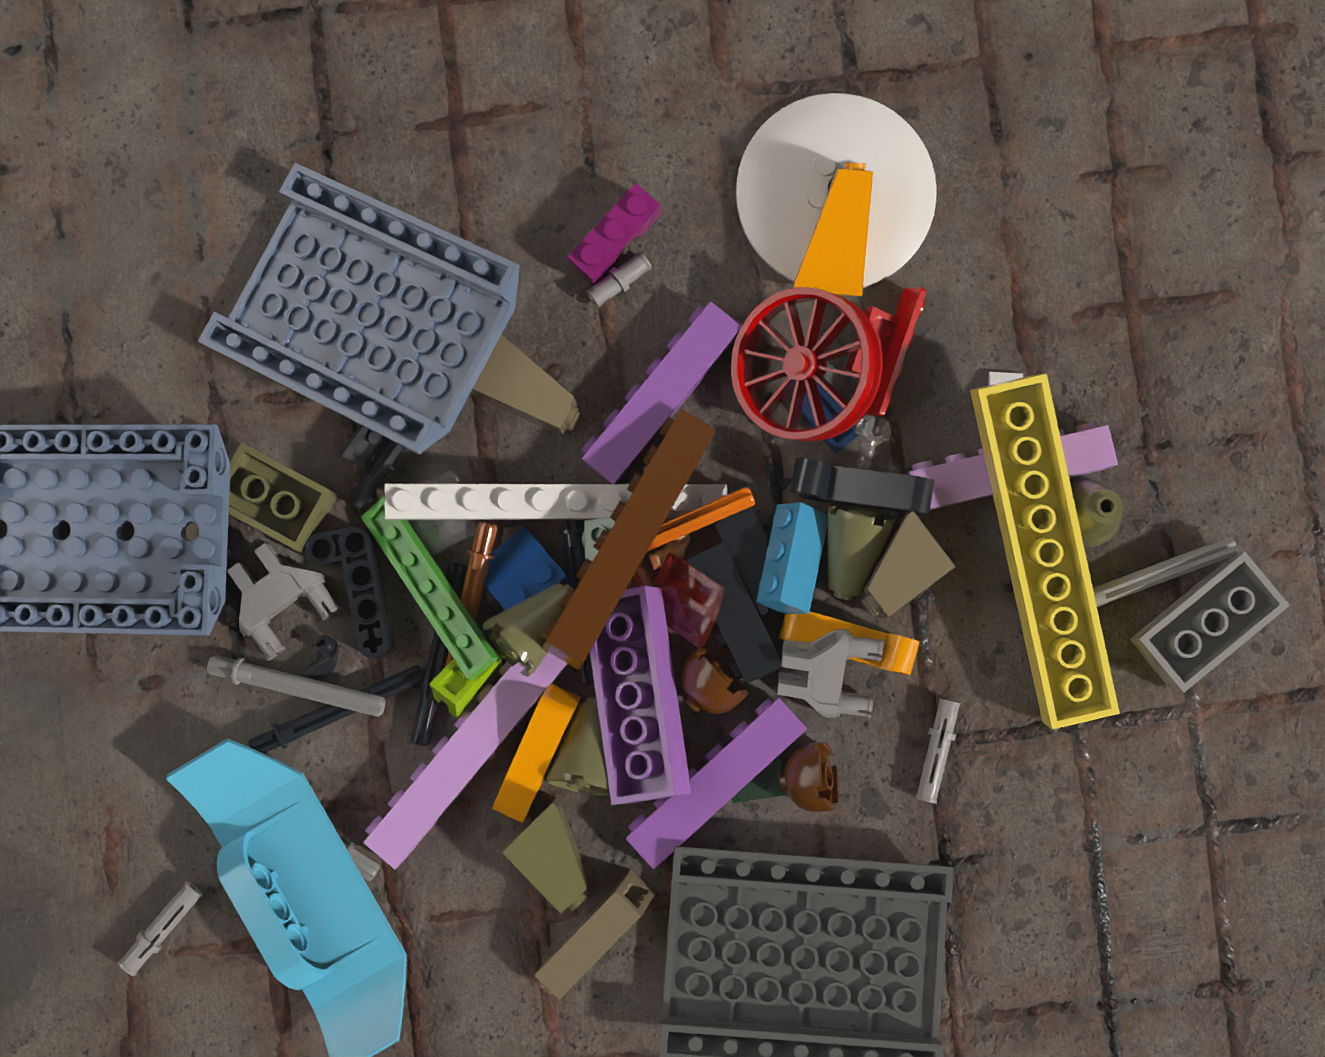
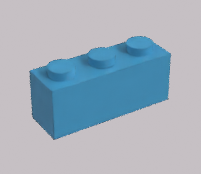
M801 502L777 505L769 545L766 551L762 578L759 584L757 603L785 615L809 614L828 525V515Z

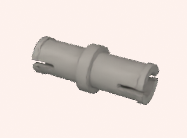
M639 251L619 268H611L608 271L609 275L590 289H587L586 293L593 304L600 308L601 305L620 291L626 292L629 290V285L644 273L650 271L652 266L645 255Z

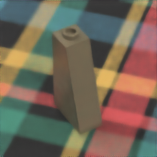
M630 870L541 965L534 975L539 980L541 987L547 993L554 994L560 1000L642 916L654 897L655 892Z

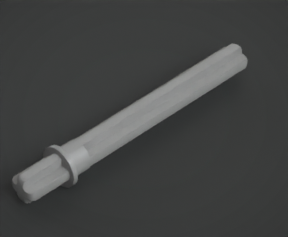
M1227 537L1105 584L1095 586L1093 591L1097 607L1103 606L1114 600L1238 554L1237 545L1233 538Z
M214 655L208 660L207 672L209 674L231 679L232 683L236 685L242 682L376 717L383 714L386 700L381 696L247 663L245 658L234 660Z

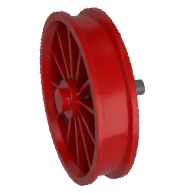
M811 287L786 289L761 302L742 324L735 339L731 357L733 388L747 416L766 432L782 438L801 441L830 439L842 434L855 425L874 401L881 382L883 369L882 349L878 334L862 309L842 296ZM814 301L805 339L796 304ZM826 303H829L840 310L842 314L818 341ZM785 309L795 347L770 323L775 316ZM851 322L859 341L823 354L846 325ZM764 329L787 351L784 358L755 352L757 342ZM860 349L862 350L861 375L836 370L832 364L827 363V361ZM753 356L782 361L784 369L753 380ZM837 373L860 379L854 395L848 402L823 376L830 377ZM788 376L785 382L763 406L756 394L755 388ZM816 381L843 408L838 415L826 422ZM794 388L785 426L775 420L771 414ZM807 389L816 427L798 429Z

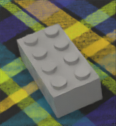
M1241 552L1227 558L1129 640L1172 692L1184 693L1290 605L1248 554Z

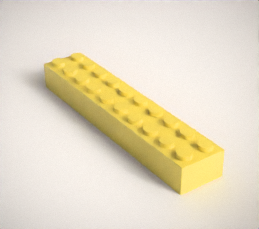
M1036 374L971 389L972 402L1042 722L1051 729H1057L1120 714L1047 374Z

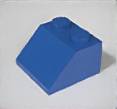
M523 526L493 552L495 558L490 560L485 586L500 605L507 610L556 583L561 584L568 576L529 530Z

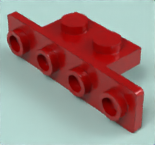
M904 288L894 316L874 306L866 307L864 313L868 316L878 334L883 357L881 382L874 401L865 413L867 416H884L886 410L891 405L892 392L896 380L901 375L903 369V359L907 348L912 343L914 337L913 330L917 318L924 308V298L927 292L924 288ZM856 335L854 342L859 341L858 335ZM861 349L850 353L845 367L846 371L861 375Z

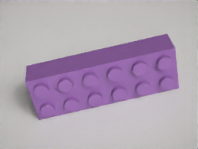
M649 586L626 589L590 650L611 805L692 794L661 588Z

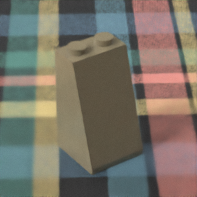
M501 334L470 395L563 437L567 429L573 431L580 415L574 396Z

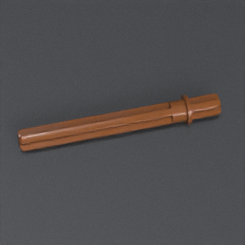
M480 522L478 524L473 548L468 549L467 553L470 554V559L460 600L475 623L490 560L495 558L492 550L497 526L488 522ZM448 652L445 667L454 659L450 652Z

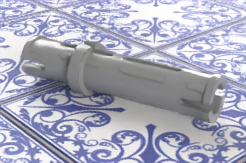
M939 699L933 728L929 727L928 734L931 735L916 799L937 804V796L951 740L955 741L956 734L953 731L961 703ZM944 719H947L941 747L938 748ZM936 754H939V755H938V759H937V764H936L935 772H934V776H933V780H932V782L930 783V782H929V779H930V775H931V771H932V767H933L935 755H936Z
M185 881L182 888L162 909L145 931L141 930L136 935L137 941L118 960L120 968L126 973L135 976L153 953L160 951L162 948L161 943L197 900L203 896L202 891L191 882Z

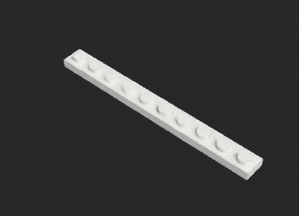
M385 484V520H588L609 518L619 501L627 503L632 493L626 490L629 484ZM685 484L665 520H670L727 495V484Z

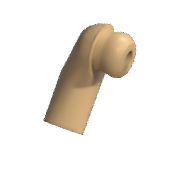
M690 534L666 543L665 549L648 554L653 569L655 570L682 560L690 543Z

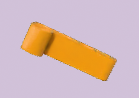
M814 612L784 615L778 639L813 642L837 629L849 630L853 637L883 639L881 661L850 657V660L903 675H911L920 643L917 640L896 634H887Z
M553 683L547 687L533 713L492 810L522 824L524 823L565 730L581 700V696Z

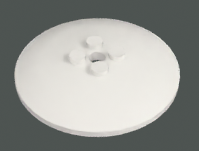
M844 93L819 94L806 97L791 103L772 115L749 142L740 163L736 183V201L740 222L747 239L756 253L769 267L786 279L794 282L829 191L828 184L832 182L837 168L845 169V162L866 163L865 170L873 171L863 288L876 284L898 271L911 259L925 239L931 226L936 205V180L933 165L927 149L914 129L902 117L883 104L858 95Z

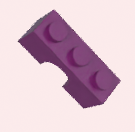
M635 183L567 256L569 266L593 287L616 264L617 257L629 242L635 237L639 239L660 217L661 205Z

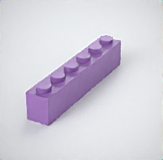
M711 301L705 308L700 305L688 320L692 325L684 334L679 331L667 345L670 349L669 353L663 360L657 357L646 371V374L649 375L646 381L641 386L636 383L624 398L628 403L620 412L615 409L603 423L606 429L600 437L597 438L593 435L583 447L582 452L585 453L582 457L583 462L608 483L618 484L659 434L668 417H672L735 341L741 325Z
M770 697L766 699L755 710L758 715L755 720L749 725L742 721L729 733L733 738L732 741L724 748L718 743L704 756L708 763L699 771L694 767L688 771L692 794L657 799L653 803L657 809L650 816L646 817L642 813L628 826L631 833L626 839L653 870L674 851V846H680L807 730V727L780 698L774 702Z

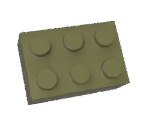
M241 442L230 461L229 514L294 550L305 553L307 540L312 535L317 534L338 494Z

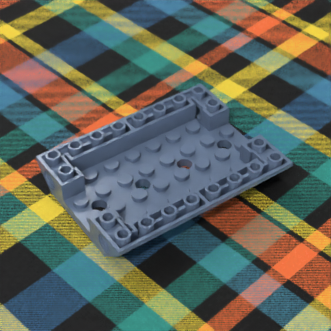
M0 425V522L4 521L8 527L6 536L0 539V631L210 635L225 603L230 461L218 425ZM67 521L71 532L65 540H62L58 530L60 525ZM127 522H131L135 532L133 537L126 541L122 536V528ZM195 522L199 527V535L194 541H189L186 537V529L189 524Z

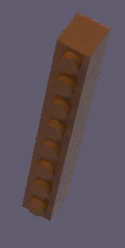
M682 409L676 419L668 417L659 433L665 438L659 447L654 444L651 446L643 460L644 463L648 464L644 474L641 475L636 472L626 489L632 493L627 503L619 501L610 517V519L615 521L610 532L603 529L593 548L597 549L598 553L594 560L590 561L586 558L576 577L581 579L580 584L575 591L569 588L560 602L559 607L564 609L558 621L551 618L541 636L547 640L542 649L576 669H580L715 434L716 429Z

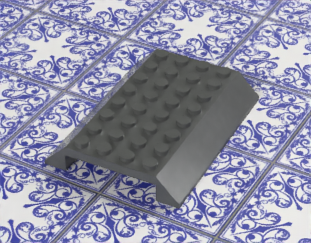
M674 846L659 1057H942L943 1045L939 1040L946 913L947 902L952 903L954 867Z

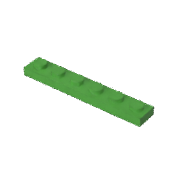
M383 496L361 518L466 678H477L498 659V656L407 520H385V496Z

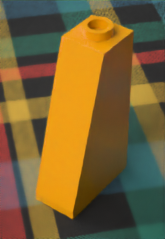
M845 162V169L837 168L795 276L793 288L811 287L833 294L862 296L873 171L865 170L866 163Z

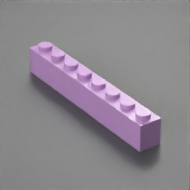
M548 652L535 672L527 677L520 673L524 667L519 663L512 667L506 662L498 672L502 675L501 679L494 687L489 683L476 698L480 704L472 713L467 709L454 724L458 728L455 734L450 739L444 736L432 750L436 755L428 766L423 762L410 776L414 783L406 792L400 789L387 804L392 809L384 818L378 815L365 830L369 836L363 843L392 868H398L540 699L547 687L565 669L568 663Z

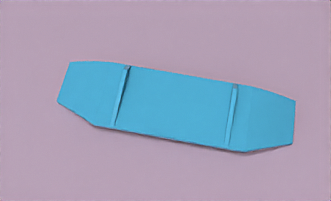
M227 738L167 774L166 780L189 801L213 831L222 847L217 858V872L221 884L275 978L288 988L303 990L321 1027L329 1057H372L399 1041L403 1016L407 954L304 773Z

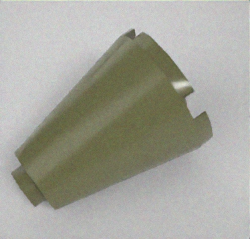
M1085 479L1073 482L1071 489L1084 547L1097 546L1107 542L1117 532L1121 523L1123 503L1120 496L1110 487L1096 480Z
M830 504L828 509L827 588L833 590L834 597L851 601L853 596L861 595L895 527L896 519H887L885 514L851 506L848 512L840 510L841 504Z
M556 583L493 616L483 624L484 630L490 628L493 632L488 636L493 646L512 667L517 663L524 667L520 672L524 676L529 677L534 673L548 654L547 651L542 649L547 639L541 635L551 618L558 621L564 609L559 607V604L569 588L573 589L568 584L562 586Z
M586 698L585 703H578L547 774L548 784L573 792H578L579 789L589 791L591 795L607 796L610 795L597 699Z

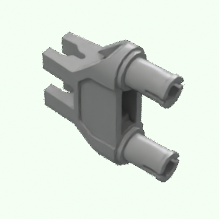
M264 543L254 552L268 570V575L257 582L245 564L240 563L232 566L227 572L242 592L239 617L240 632L243 636H247V638L252 637L265 655L266 660L269 661L277 656L276 653L280 654L286 649L268 626L270 619L299 598L306 596L323 621L331 617V613L338 612L341 607L323 585L325 577L322 573L286 566L272 545Z
M837 629L813 642L784 640L781 667L785 668H779L777 695L805 699L818 713L827 718L836 719V717H840V714L871 718L873 696L843 694L841 687L846 660H849L850 657L881 661L883 639L853 637L849 630Z

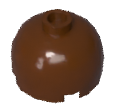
M700 646L688 658L680 674L681 685L687 693L683 699L697 712L701 708L711 714L728 712L748 695V691L739 690L743 685L740 680L736 681L732 671L719 658L716 657L711 661L705 657L709 651Z
M826 742L811 743L799 747L788 758L785 771L780 773V784L783 792H788L792 802L798 808L806 811H835L836 808L832 803H838L837 765L831 767L827 756H834Z

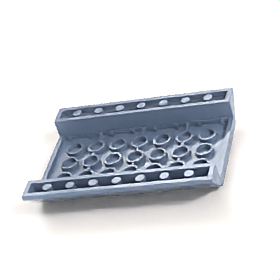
M294 163L279 191L280 194L291 202L230 316L226 318L213 312L198 342L420 454L450 432L515 310L520 266L513 261Z

